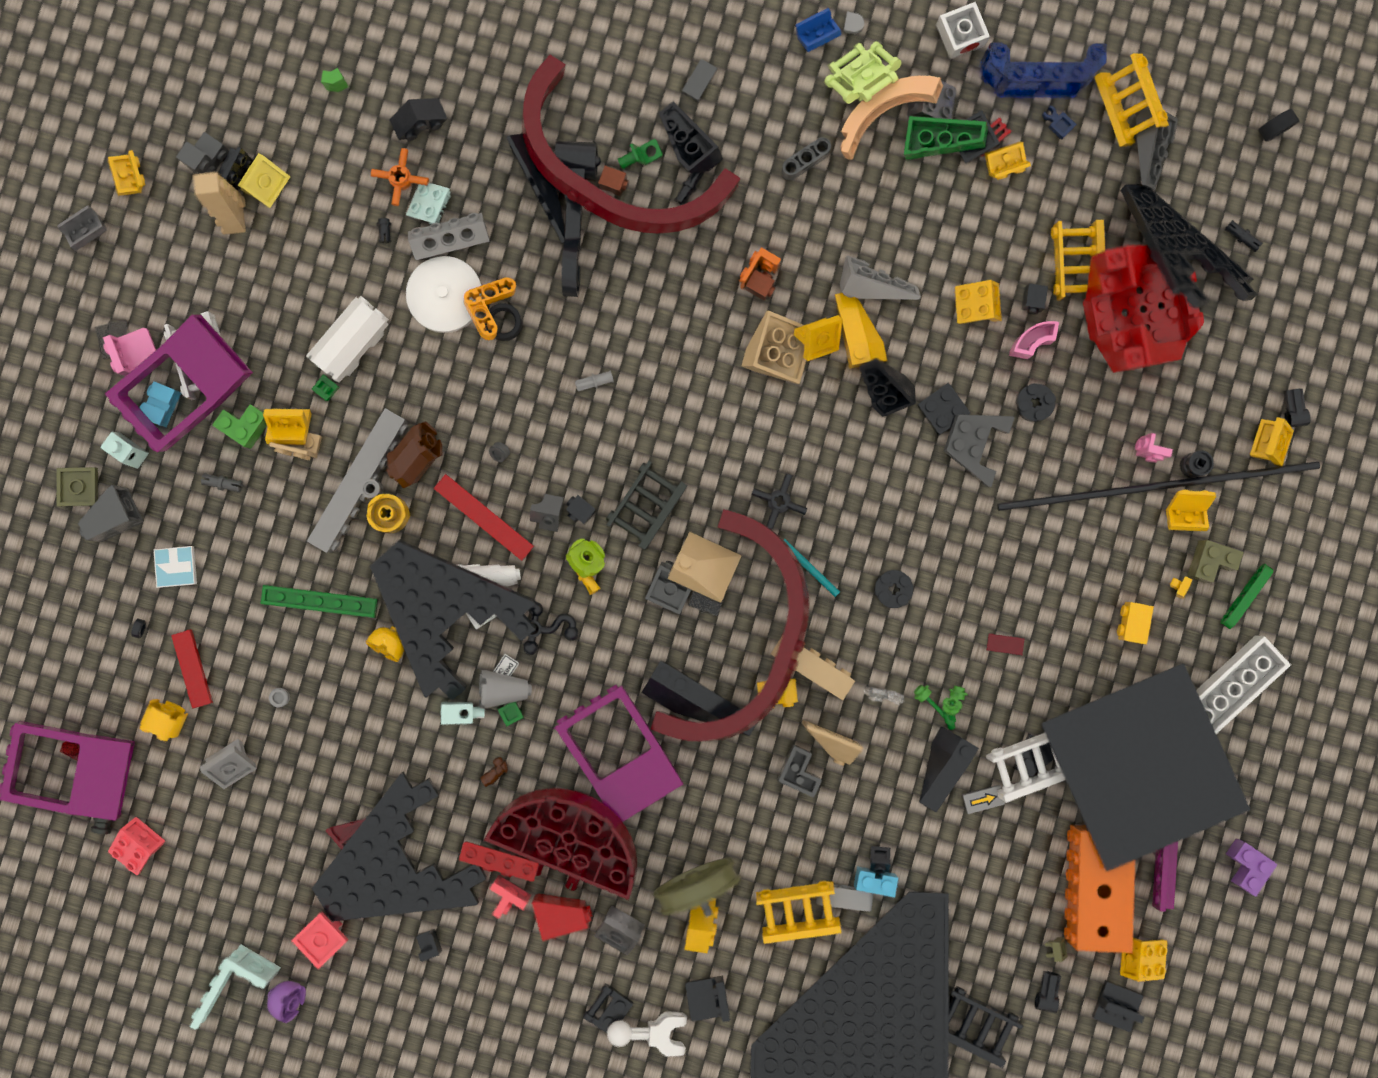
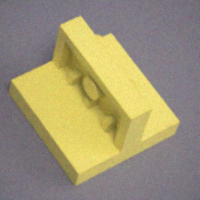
M258 153L238 186L241 187L240 190L271 208L290 176L262 154Z

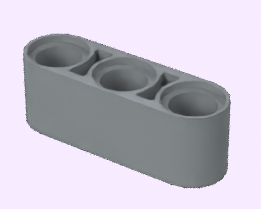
M834 884L835 894L829 895L831 907L860 911L872 910L874 893L859 891L853 886ZM818 896L816 904L823 906L822 896Z

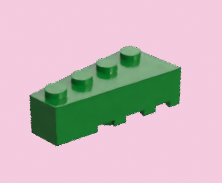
M909 116L904 156L906 160L983 148L986 145L987 122Z

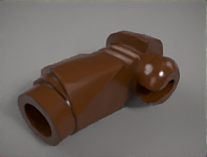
M501 757L493 760L495 767L480 777L485 787L493 785L501 775L508 772L506 760L503 761Z

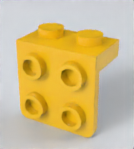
M1185 489L1178 491L1166 509L1168 530L1208 531L1207 510L1215 500L1216 493L1207 490L1189 491Z

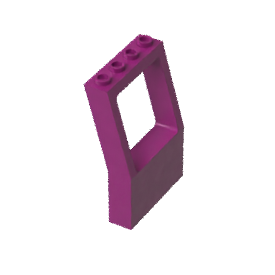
M191 315L161 347L107 391L105 395L109 398L110 404L118 408L122 413V417L135 427L137 434L144 437L149 447L158 453L167 451L219 407L253 372L202 315ZM171 357L206 396V401L164 436L128 396V392L166 359Z
M616 684L607 690V695L603 697L598 695L591 699L590 702L592 704L586 708L582 705L575 709L573 716L568 718L566 715L557 720L558 725L554 728L593 785L602 802L624 822L682 786L683 781L623 685L618 687ZM619 698L651 748L608 775L599 777L569 732V727L614 699Z
M19 721L12 725L10 729L11 744L6 749L8 760L2 770L4 780L0 784V800L116 821L121 817L135 741L85 734ZM26 733L80 745L70 802L19 792L15 789Z

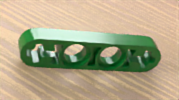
M1262 564L1256 570L1220 621L1222 625L1231 629L1238 623L1273 574L1274 570L1271 567Z

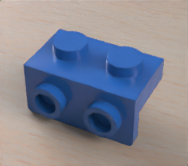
M829 8L796 24L798 40L807 52L841 36V29L832 19Z

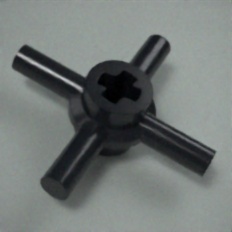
M787 473L780 490L769 494L754 488L751 494L768 501L772 512L766 526L772 530L779 513L790 509L805 515L808 509L791 502L787 491L793 476ZM782 497L784 505L777 506V502L774 499Z

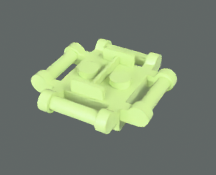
M877 41L867 51L861 43H858L849 53L828 65L832 74L825 78L824 83L829 88L837 91L848 104L856 99L860 102L864 100L867 103L872 99L873 95L890 83H895L898 80L895 71L900 68L902 62L899 58L893 57L884 50L883 46ZM859 55L858 58H856L855 60H853L851 63H849L848 65H846L844 68L840 69L842 66H844V65L847 64L849 61H851L853 58H855L856 56ZM877 55H879L889 64L887 66H884L882 64L881 59Z

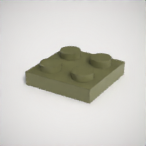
M56 468L58 507L93 506L98 500V468Z

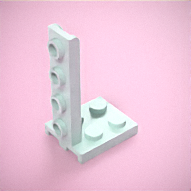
M241 944L237 950L232 952L230 957L225 958L219 967L221 971L219 975L212 979L209 985L212 987L210 991H207L200 1001L203 1003L202 1006L198 1007L191 1018L194 1020L190 1027L197 1029L207 1019L233 971L237 976L251 981L254 986L264 989L278 974L281 967Z

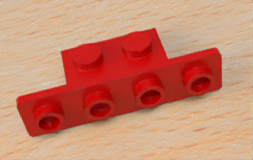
M468 841L463 843L459 857L460 861L480 866L483 870L490 872L494 870L500 872L503 876H514L531 882L535 879L539 863L533 860Z

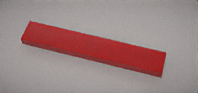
M447 474L433 488L521 561L535 547Z

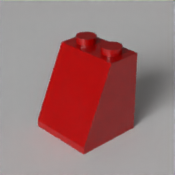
M539 893L535 895L532 901L542 941L587 929L591 917H593L591 906H587L585 900Z

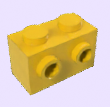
M1125 602L1120 611L1122 621L1117 628L1118 640L1147 645L1154 606Z

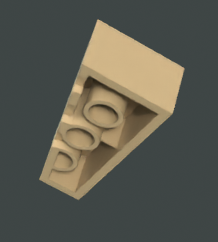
M217 172L193 175L195 195L203 207H207L210 217L216 218L215 224L217 227L221 226L222 234L246 232L243 207L246 206L244 196Z
M782 637L771 652V655L776 657ZM803 648L797 658L798 666L796 671L841 700H844L855 680L850 678L851 673L843 668L839 671L835 668L836 664L828 658L825 661L819 658L821 654L811 648L808 651Z

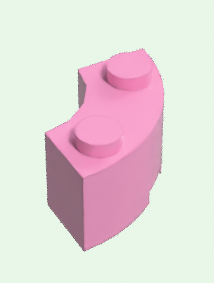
M1042 322L1026 330L1012 345L1009 356L1029 359L1033 356L1038 346L1052 344L1056 341L1059 322Z

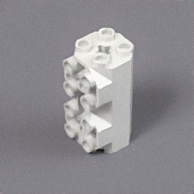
M362 296L359 298L355 297L306 356L326 374H330L335 381L340 383L345 376H350L359 365V359L367 349L374 347L384 336L383 331L389 325L387 323L389 319L378 309L375 308L373 310L374 307Z

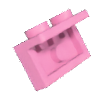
M1154 433L1140 437L1135 444L1136 456L1146 458L1145 461L1157 463V461H1163L1171 457L1173 449L1154 445L1156 437Z

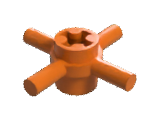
M401 148L398 165L393 166L389 171L371 170L372 177L388 179L394 187L391 203L394 206H399L401 191L408 189L412 183L427 186L429 184V178L411 175L410 171L406 168L409 151L406 148ZM399 174L405 176V178H404V177H400V178H399V181H400V182L397 181V176H398Z

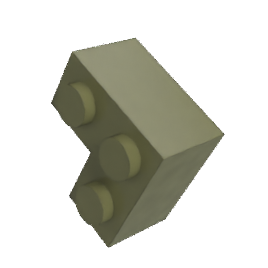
M1209 540L1198 541L1187 577L1204 583H1214L1218 567L1227 571H1238L1244 552Z

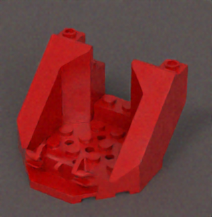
M1128 245L1105 250L1091 257L1087 293L1083 300L1089 339L1095 342L1113 373L1181 360L1186 343L1204 324L1203 312H1200L1199 308L1191 307L1186 302V297L1183 294L1173 295L1170 292L1157 263L1150 257L1151 251L1148 245ZM1194 272L1190 277L1194 282H1197L1196 273ZM1137 287L1142 289L1141 294L1136 292ZM1159 302L1163 304V309L1158 308ZM1141 306L1145 307L1144 313L1140 311ZM1123 309L1127 311V316L1122 315Z

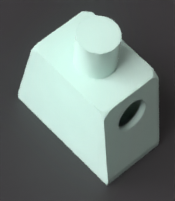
M111 432L101 445V449L115 459L137 469L149 454L120 432ZM132 453H135L133 458L130 459V455Z
M441 702V724H472L473 718H484L485 709L473 707V702ZM461 710H468L466 716H461L459 713Z

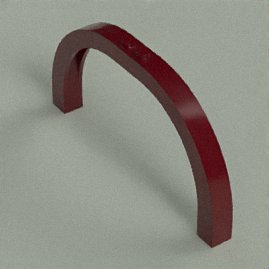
M549 55L539 66L528 84L522 111L524 142L532 161L541 174L555 188L565 194L570 200L582 205L587 211L614 225L632 231L656 234L672 233L692 228L711 218L725 205L737 189L741 178L724 168L706 192L693 201L677 207L666 209L636 207L608 195L565 166L548 145L541 126L540 112L550 92L564 77L566 64Z
M723 509L718 528L755 541L772 556L781 570L788 594L787 622L766 683L758 695L742 710L727 718L706 723L692 722L666 712L656 711L651 730L676 739L704 742L717 741L736 736L755 726L768 715L781 699L792 673L797 669L798 655L804 648L803 640L809 617V594L805 575L798 559L787 543L770 528L750 517Z

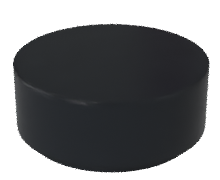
M136 619L131 631L132 637L139 639L143 636L146 628L145 620Z

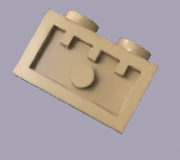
M308 433L305 445L275 444L270 442L269 446L275 448L274 452L288 456L294 453L293 456L310 461L311 457L317 458L322 436Z

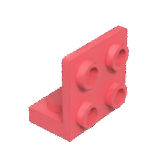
M135 817L120 829L108 852L113 858L126 866L129 871L138 875L150 856L163 846L165 840Z

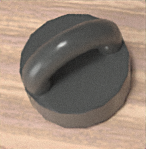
M496 442L490 447L489 454L493 460L503 462L510 455V450L505 444Z

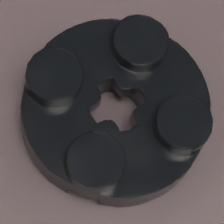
M1032 383L1024 387L1016 397L1018 413L1029 422L1042 421L1048 418L1054 411L1056 397L1045 385ZM1037 398L1040 406L1034 408L1031 399L1035 400Z
M890 570L883 573L876 580L874 593L883 606L900 608L906 605L912 598L913 584L911 578L904 572ZM893 584H896V587L899 588L895 595H892V591L889 590V587H892Z

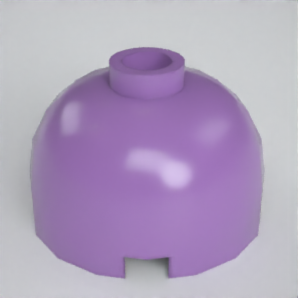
M283 981L272 988L268 993L267 1000L268 1011L272 1017L284 1023L291 1021L299 1012L296 1010L299 1003L303 1005L305 1001V987L297 982Z

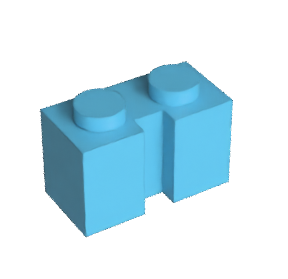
M153 381L152 385L147 389L149 398L146 403L143 402L140 409L151 422L167 428L181 392Z
M857 866L854 881L856 890L895 897L898 877L895 873L885 872L875 875V872L870 871L869 868Z

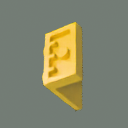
M987 280L955 286L957 323L963 324L982 320L1002 321L999 283Z
M1133 938L1132 953H1122L1120 975L1138 982L1164 979L1166 973L1167 940L1143 941Z

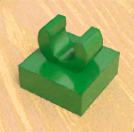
M323 374L312 387V390L328 402L340 387Z

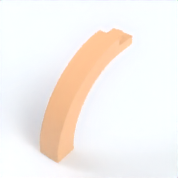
M910 76L901 78L873 95L872 99L867 103L862 100L852 111L841 131L845 137L841 144V152L844 157L853 160L866 129L877 117L887 110L904 103L917 101L936 104L943 88L940 77Z

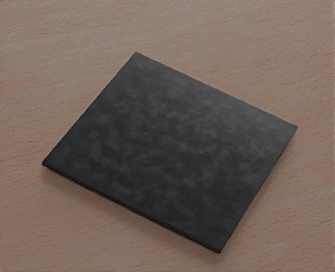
M1184 663L1041 723L1106 872L1251 810Z

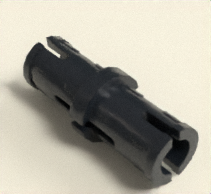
M704 172L691 173L687 180L683 181V187L674 199L676 202L678 201V204H686L691 194L695 193L696 186Z
M1234 220L1224 229L1237 238V242H1242L1253 250L1254 253L1263 244V242L1250 234V230H1245Z

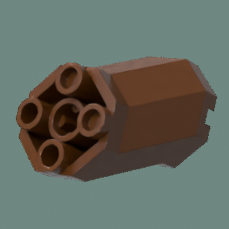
M426 421L413 426L393 451L387 453V473L402 488L417 483L436 458L442 456V442L440 439L436 440V430Z

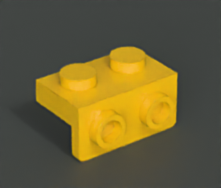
M1021 141L985 153L989 176L997 180L1004 179L1013 172H1024L1025 168L1031 166V163L1026 160L1024 145Z
M133 150L128 151V155L108 157L117 195L142 193L145 180L143 174H139L138 168H140L138 156H134Z

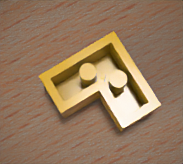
M715 898L708 901L709 908H711L713 913L709 917H705L701 905L690 909L685 950L708 954L709 946H713L717 924L713 922L714 919H717L719 907H715Z

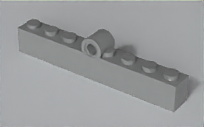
M386 408L384 409L307 542L326 553H332L338 549L340 545L339 540L342 535L348 532L351 519L358 515L360 511L358 507L361 502H365L367 498L373 499L375 496L383 494L384 488L378 481V473L381 468L384 469L387 465V453L393 451L398 446V439L408 430V421ZM374 485L375 491L370 493L369 489Z

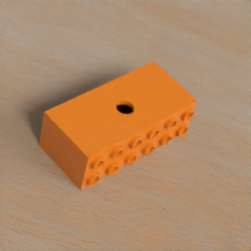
M1070 825V830L1067 831L1069 849H1067L1066 858L1069 861V869H1066L1068 888L1065 890V898L1068 900V905L1064 912L1065 919L1067 920V927L1064 928V938L1077 951L1132 953L1135 860L1106 872L1086 825Z

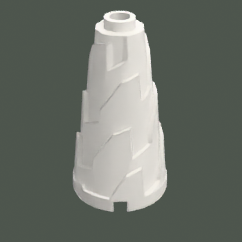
M456 564L505 587L518 584L517 580H521L519 568L515 569V565L500 566L497 564L480 566V564L462 566L461 564Z

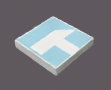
M194 546L154 549L156 588L197 584Z

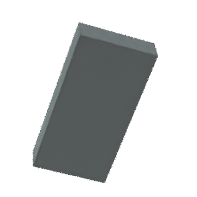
M701 59L684 86L682 93L699 102L716 74L717 67Z

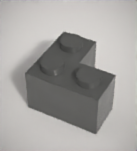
M204 132L195 146L186 141L176 158L196 174L216 173L217 167L225 160L229 150L222 143Z
M792 744L777 780L814 798L822 779L805 771L812 753Z

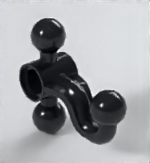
M536 602L528 612L531 615L532 623L538 625L539 631L528 635V641L524 643L523 650L527 655H534L538 651V644L535 642L536 637L540 633L552 634L556 632L563 621H567L569 627L564 631V637L568 641L576 640L579 636V631L576 628L574 617L567 613L560 614L555 618L551 626H542L538 619L543 613V606L541 603Z

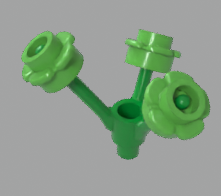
M955 685L953 689L950 688V698L947 697L943 700L942 710L929 697L932 693L929 686H918L914 691V698L920 702L927 700L944 718L948 729H955V714L962 708V703L959 699L964 700L965 696L968 695L965 692V688Z

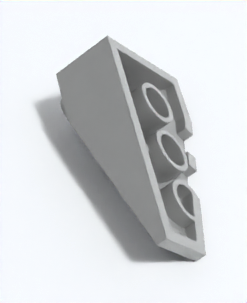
M848 255L846 256L840 280L841 292L845 296L859 299H920L921 295L917 286L898 277L892 279L885 273L886 271L880 269L878 272L869 268V263Z

